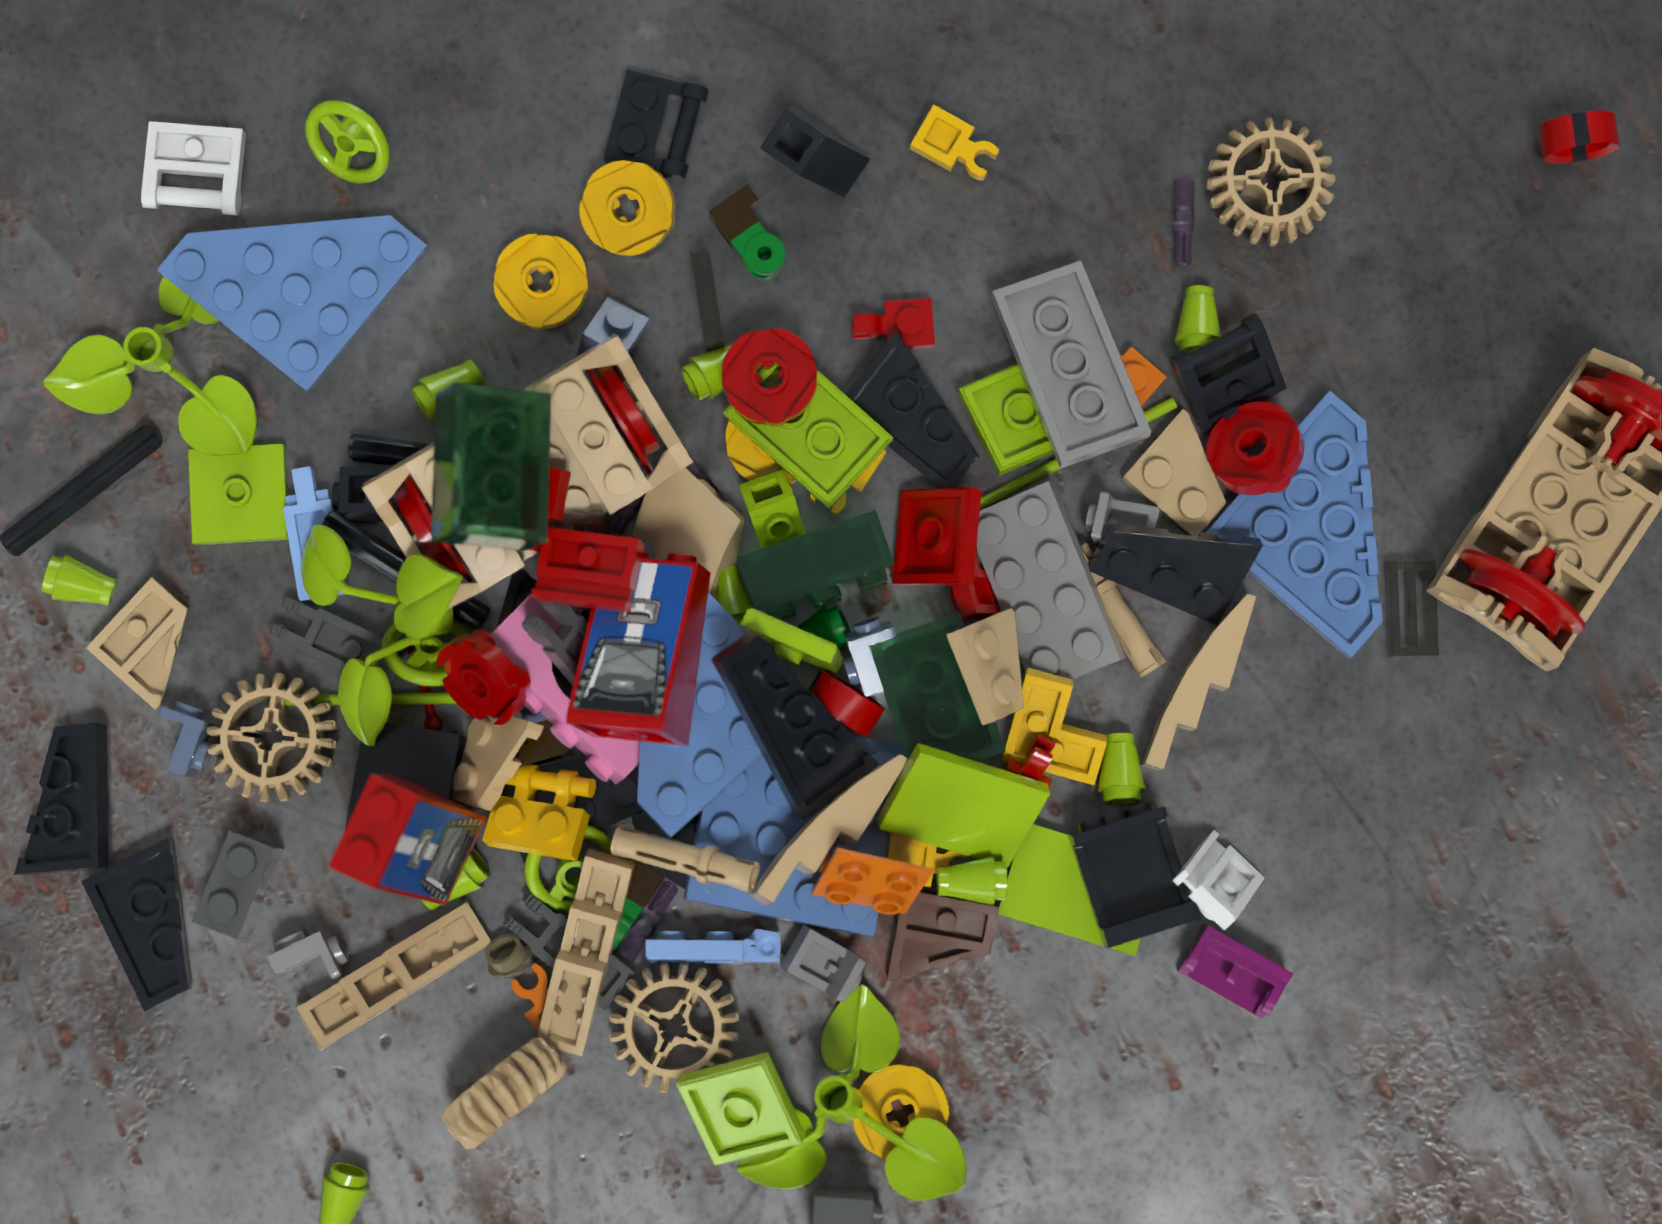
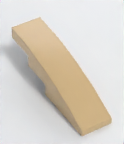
M1250 594L1243 596L1209 633L1186 666L1157 720L1141 766L1156 771L1163 770L1176 728L1188 731L1197 729L1208 689L1212 688L1222 692L1229 689L1256 596Z
M901 754L890 758L862 776L828 802L780 850L756 883L754 890L748 895L764 906L772 904L795 868L805 875L815 873L837 838L847 845L858 842L909 759Z
M588 849L584 857L575 899L570 907L561 949L555 960L537 1038L543 1037L549 1046L552 1045L557 1050L581 1057L585 1052L625 907L635 861L593 849Z
M468 902L386 950L382 955L342 978L335 985L301 1004L295 1011L321 1051L480 952L492 941Z

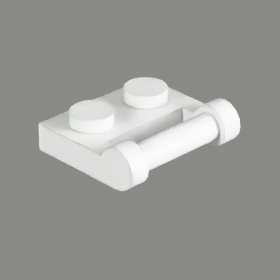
M149 121L141 190L143 208L159 209L162 204L221 209L223 214L239 215L246 132L239 128ZM162 173L223 178L222 191L162 186Z

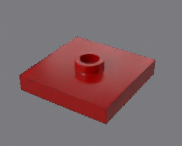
M955 487L901 490L892 584L900 586L973 585L981 489Z

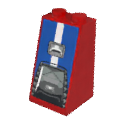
M643 551L635 592L632 591L630 601L632 606L631 613L591 608L567 710L566 723L595 738L689 746L711 572L701 564L696 563L697 557L692 555L669 553L667 560L649 559L650 554Z
M371 774L328 868L373 889L447 905L487 816L401 776Z

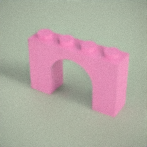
M530 594L500 624L491 636L495 640L496 646L506 654L512 663L521 666L530 677L531 685L525 691L526 701L524 707L535 715L540 711L553 724L550 730L562 744L568 748H572L575 745L588 758L585 764L595 776L604 782L610 779L616 785L639 764L640 742L595 738L566 723L570 699L559 688L553 674L552 661L542 651L544 647L532 640L527 632L524 631L523 625H521L528 614L541 618L554 631L557 630L561 623L551 618L544 611L545 609L541 607L539 601L535 600ZM570 605L576 614H580L586 608Z

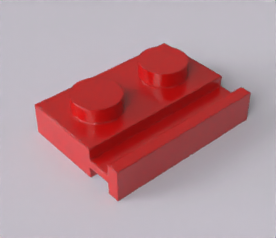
M546 527L536 575L538 576L535 589H532L531 596L541 602L631 613L632 606L630 601L632 591L635 592L645 544L639 538Z

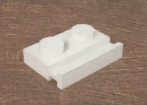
M1213 830L1200 843L1176 875L1173 882L1177 886L1182 882L1185 883L1192 890L1189 897L1198 905L1200 912L1206 918L1215 921L1223 930H1226L1239 917L1265 878L1231 845L1225 849L1216 840L1219 834Z

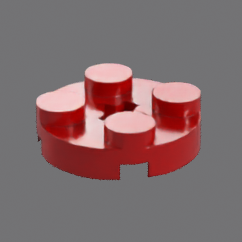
M770 328V330H759L757 332L751 331L739 337L727 351L722 364V386L729 404L740 416L756 424L778 427L787 421L797 418L812 402L817 389V367L811 349L794 333L781 328ZM773 365L778 366L781 369L778 377L782 380V383L778 387L770 385L767 389L761 387L759 384L762 379L757 374V371L761 367L769 370Z
M1261 401L1250 402L1237 407L1239 413H1236L1227 421L1224 417L1221 418L1213 427L1206 448L1208 461L1220 484L1235 493L1243 495H1260L1267 492L1279 493L1284 491L1289 486L1291 477L1298 470L1304 455V439L1296 421L1281 406ZM1257 440H1262L1265 449L1260 454L1250 457L1249 453L1245 452L1246 447H1254Z
M476 629L470 635H458L438 653L437 667L439 668L444 664L448 675L442 681L447 693L470 716L481 721L487 715L497 719L493 725H503L524 707L526 701L525 691L531 685L530 677L521 666L512 663L506 654L496 646L495 640L486 631Z

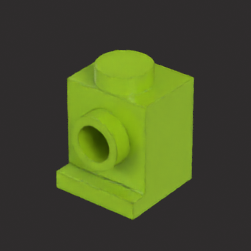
M784 469L738 485L761 550L768 547L774 550L788 549L795 544L797 537L806 534L795 496ZM781 492V495H778V496L769 498V499H767V500H764V501L755 503V501H758V500H760V499H763V498H766V497H769V496H772V495H775V494Z

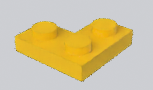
M1027 668L1022 683L1024 708L1014 712L1002 754V761L1007 762L1010 757L1023 763L1034 739L1038 734H1041L1056 742L1050 753L1053 755V758L1045 770L1046 773L1095 785L1106 749L1108 735L1063 724L1073 689V679Z

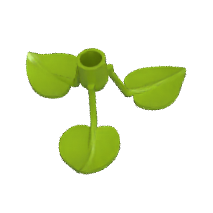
M164 276L159 286L160 306L168 314L182 316L179 320L165 325L156 324L153 330L147 327L135 328L126 336L123 347L117 341L105 335H92L83 338L65 353L56 368L43 380L44 386L63 403L91 414H108L122 408L131 399L133 385L127 374L133 372L136 369V365L149 372L163 370L195 396L183 404L178 416L181 436L193 449L215 456L244 455L251 449L256 437L257 412L250 393L241 383L233 378L217 375L212 377L206 383L203 390H201L170 364L173 358V347L170 341L164 337L165 334L186 327L190 323L191 318L205 325L214 324L219 320Z
M313 525L310 528V534L307 536L301 564L302 582L307 595L313 602L322 606L331 605L337 599L338 592L340 591L351 596L398 605L394 612V622L396 628L400 632L405 633L406 637L369 654L366 657L365 663L359 658L349 659L342 670L339 681V704L348 727L365 745L375 746V739L387 721L392 699L387 675L380 667L376 666L377 662L405 647L419 645L421 638L447 634L453 625V609L449 607L463 576L443 567L428 556L418 554L411 555L405 559L400 568L396 584L398 596L350 586L344 581L351 568V558L345 542L331 528L324 525Z
M859 985L848 995L845 1002L838 1004L822 1033L820 1048L823 1060L831 1070L841 1073L838 1076H830L823 1079L815 1090L814 1100L818 1108L815 1111V1116L817 1117L815 1130L813 1131V1124L810 1118L803 1112L794 1109L806 1134L802 1144L743 1158L739 1161L737 1170L751 1181L774 1189H795L809 1184L820 1175L826 1165V1152L817 1139L824 1135L826 1119L828 1117L834 1122L842 1124L849 1123L858 1118L896 1145L886 1157L885 1174L891 1187L907 1199L928 1201L959 1192L966 1183L967 1163L958 1139L941 1122L931 1118H915L908 1123L901 1138L862 1110V1096L850 1082L859 1077L860 1069L865 1072L876 1073L885 1069L893 1061L900 1046V1031L892 1014L878 1001L869 988L865 985Z

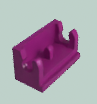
M1209 925L1201 926L1177 970L1261 1019L1265 1015H1270L1294 974Z

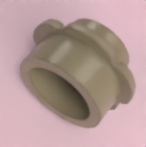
M503 934L495 938L485 951V958L489 963L487 967L489 973L496 978L502 975L505 978H515L521 975L526 970L528 962L532 957V952L529 951L530 946L526 945L515 934Z

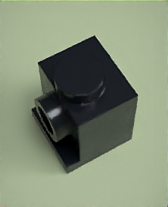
M395 465L340 467L339 482H334L332 486L334 510L339 511L340 515L353 523L384 522L372 503H364L367 495L362 489V485ZM392 496V497H391L392 501H393L394 504L396 505V507H397V509L399 510V512H401V510H400V508H399V506H398V504H397V502H396L394 496Z

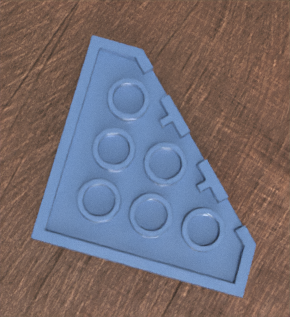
M391 215L187 233L159 266L157 271L305 391L309 392L428 247Z
M1329 390L1298 426L1304 439V455L1298 470L1291 477L1289 486L1279 493L1267 492L1260 495L1239 494L1206 533L1217 534L1218 538L1242 540L1243 537L1260 538L1263 547L1248 573L1349 660L1383 623L1382 607L1381 603H1379L1377 579L1379 571L1376 536H1374L1373 499L1371 475L1367 460L1366 441L1368 439L1366 421Z
M709 592L689 746L640 742L637 804L670 839L762 756L711 660L713 656L747 632Z

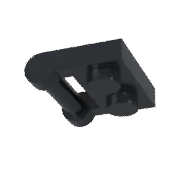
M627 69L603 158L604 162L609 164L615 161L626 160L645 163L667 179L685 181L689 166L685 164L700 106L706 104L709 90L695 83H681ZM670 99L681 101L682 104L668 157L664 159L657 158L655 154Z
M1255 313L1242 319L1241 325L1195 350L1187 354L1182 350L1169 357L1171 366L1179 378L1196 425L1203 432L1213 428L1221 418L1224 417L1228 420L1236 413H1239L1237 407L1250 402H1262L1287 389L1265 327ZM1249 342L1251 343L1253 350L1200 378L1197 377L1195 370Z

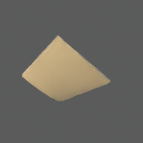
M666 451L662 453L659 461L661 460ZM683 468L645 494L631 538L650 541L653 544L655 559L667 560L669 553H681L697 557L696 563L701 564L711 572L708 592L715 598L720 571L737 562L745 518L732 505L722 501L717 496L715 489L704 479H697L690 471Z

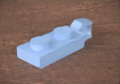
M311 466L291 469L295 494L285 496L286 507H283L300 602L312 601L305 591L301 574L302 555L307 536L310 534V528L313 525H320L330 511H335L330 499L329 490H318L314 468L311 469ZM340 591L338 592V596L346 595L341 593Z
M756 929L744 941L734 940L733 932L723 931L705 932V940H686V932L659 931L657 932V940H646V959L649 963L743 964L780 962V933Z

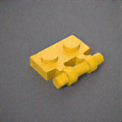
M534 764L520 765L512 779L506 783V785L516 786L513 798L499 797L491 809L482 841L488 847L577 861L590 815L584 809L574 808L577 796L587 798L594 796L596 790L595 779L580 777L577 771L562 769L559 773L541 771L539 766ZM537 790L555 792L553 804L534 801Z

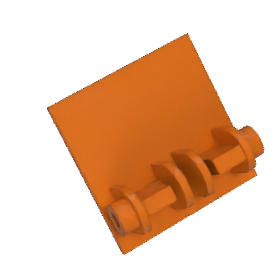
M837 848L836 851L832 850L830 854H827L820 864L818 872L822 874L812 889V895L826 897L828 901L839 905L854 903L873 907L875 911L881 914H906L932 875L933 868Z

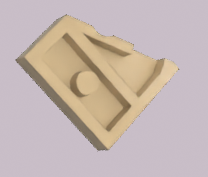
M1184 409L1181 410L1122 478L1126 484L1152 506L1160 507L1161 514L1186 535L1199 536V532H1202L1227 504L1189 413Z
M151 577L93 639L86 649L156 710L163 702L189 609L154 577Z
M1013 608L946 635L982 726L1024 708L1016 620Z
M487 715L481 721L474 718L468 727V740L460 765L454 772L451 798L491 811L501 796L505 784L508 780L512 779L522 764L515 755L527 737L537 740L544 726L517 717H513L503 725H493L497 719Z

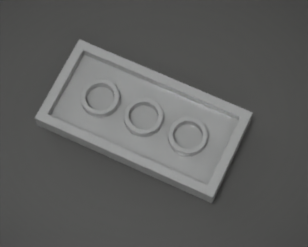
M1081 260L992 291V301L1060 469L1150 436V427Z
M1044 482L981 510L977 536L978 554L1001 611L1013 608L1016 620L1018 652L1025 671L1027 668L1074 680L1125 659L1055 482Z

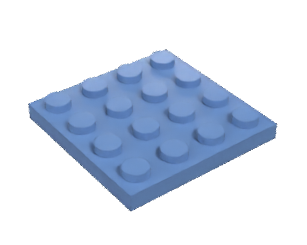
M854 736V740L864 751L870 753L879 765L899 754L904 757L907 756V746ZM762 755L699 813L693 846L705 848L707 845L718 847L720 853L759 862V880L780 850L825 805L804 820L794 815ZM898 778L858 842L847 845L837 838L827 854H830L832 850L836 851L837 848L886 858L889 832L879 829L876 819ZM795 868L775 901L765 906L750 897L749 893L744 890L711 882L709 885L697 882L696 877L687 875L683 900L868 937L875 936L879 913L873 907L854 903L839 905L828 901L826 897L812 895V889L822 874L818 872V869L815 873L805 875Z

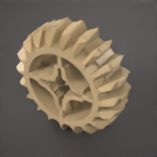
M1271 117L1265 118L1261 132L1253 121L1245 124V136L1237 130H1232L1228 135L1230 145L1220 143L1215 150V153L1221 160H1211L1208 165V170L1217 176L1208 179L1206 189L1221 192L1211 198L1209 202L1211 208L1225 206L1226 210L1220 215L1219 222L1225 224L1233 218L1237 224L1232 234L1236 237H1239L1245 228L1251 230L1252 232L1249 237L1251 244H1257L1262 233H1266L1269 246L1277 245L1280 232L1288 243H1292L1297 239V229L1302 233L1309 234L1314 228L1311 219L1321 221L1326 215V211L1320 204H1330L1334 197V194L1325 189V187L1333 185L1335 175L1321 172L1330 166L1332 159L1330 156L1317 158L1315 155L1323 146L1322 141L1315 140L1308 145L1304 141L1309 133L1307 127L1301 128L1297 135L1289 133L1292 127L1290 119L1284 120L1279 130H1275ZM1262 150L1259 168L1246 170L1244 175H1234L1235 164L1241 157L1251 151ZM1280 151L1295 159L1302 170L1285 165L1281 160ZM1268 168L1269 174L1275 176L1273 181L1276 179L1280 181L1273 196L1272 190L1266 188L1267 184L1263 185L1261 183ZM1307 188L1304 204L1292 213L1280 216L1279 208L1282 205V196L1294 194L1297 189ZM1237 191L1240 192V195L1255 198L1260 204L1261 214L1250 209L1241 200Z
M282 673L275 674L271 687L266 675L257 674L255 676L256 690H253L247 681L241 680L237 683L238 690L242 695L241 698L238 699L229 692H225L222 696L224 702L231 706L228 712L218 708H214L212 711V715L215 718L222 719L223 723L221 728L214 726L207 728L208 735L220 737V744L209 746L208 754L224 755V758L218 761L213 768L217 773H223L230 769L233 770L225 781V784L230 788L236 787L245 780L241 789L243 797L251 798L259 786L261 802L269 803L271 801L274 788L280 801H289L291 796L289 785H292L299 795H305L308 793V787L303 778L307 776L311 781L320 783L323 777L314 769L317 763L326 767H332L334 763L331 758L322 756L324 747L330 749L338 748V741L324 738V732L334 731L338 728V724L334 720L321 721L320 719L328 714L332 708L326 702L313 707L312 703L318 699L320 691L312 687L301 696L304 680L298 677L291 681L287 689L286 676ZM270 699L269 707L264 708L263 717L258 724L250 727H239L241 720L252 707ZM285 699L295 704L306 718L309 734L294 732L290 729L287 723L288 712L284 711ZM274 725H278L275 730L276 732H280L283 736L295 738L294 741L282 740L281 743H273L272 750L269 751L268 747L270 744L264 743L262 739L251 736L252 734L264 735V733H271ZM237 741L251 743L256 748L258 764L262 765L260 776L252 772L242 761L238 752ZM298 748L307 749L303 759L294 769L276 777V770L278 767H281L283 756L288 751Z
M662 962L660 964L662 978L655 979L653 971L649 967L643 969L642 976L647 985L641 987L637 981L629 979L626 985L635 996L632 1000L621 994L615 998V1002L618 1005L627 1008L626 1013H611L609 1016L610 1022L623 1024V1031H615L609 1034V1040L617 1042L625 1039L627 1046L615 1053L616 1060H622L631 1054L635 1062L628 1066L626 1073L632 1076L640 1067L644 1068L647 1073L643 1077L641 1085L646 1088L653 1082L655 1075L662 1077L660 1083V1092L662 1093L669 1091L671 1079H679L680 1075L698 1071L705 1067L709 1068L719 1065L714 1060L716 1055L731 1060L734 1052L722 1046L723 1040L731 1042L739 1040L738 1032L725 1030V1023H734L739 1020L738 1013L732 1012L724 1015L722 1007L734 1001L732 994L725 995L718 1000L713 993L722 986L723 982L717 978L708 988L704 986L702 981L706 977L707 969L703 967L698 969L694 979L688 978V962L680 963L678 976H671L669 963ZM670 986L686 988L677 1005L671 1010L663 1011L643 1003L648 995L660 988ZM698 996L707 1003L712 1012L715 1025L713 1038L703 1034L704 1032L697 1029L691 1021V1012ZM686 1004V1009L682 1015L686 1022L682 1025H687V1033L695 1036L697 1039L689 1035L683 1036L678 1034L673 1040L669 1041L666 1049L663 1050L662 1047L667 1039L663 1032L667 1029H662V1022L652 1017V1015L660 1019L671 1020L676 1014L680 1013L683 1005ZM636 1016L650 1024L657 1033L658 1040L651 1058L643 1052L635 1034ZM678 1044H688L707 1052L701 1059L687 1066H664L671 1050Z
M543 1037L531 1039L444 1109L442 1119L449 1127L447 1130L456 1141L459 1140L465 1149L476 1148L564 1077L566 1066L559 1059L561 1057L552 1045L549 1046Z

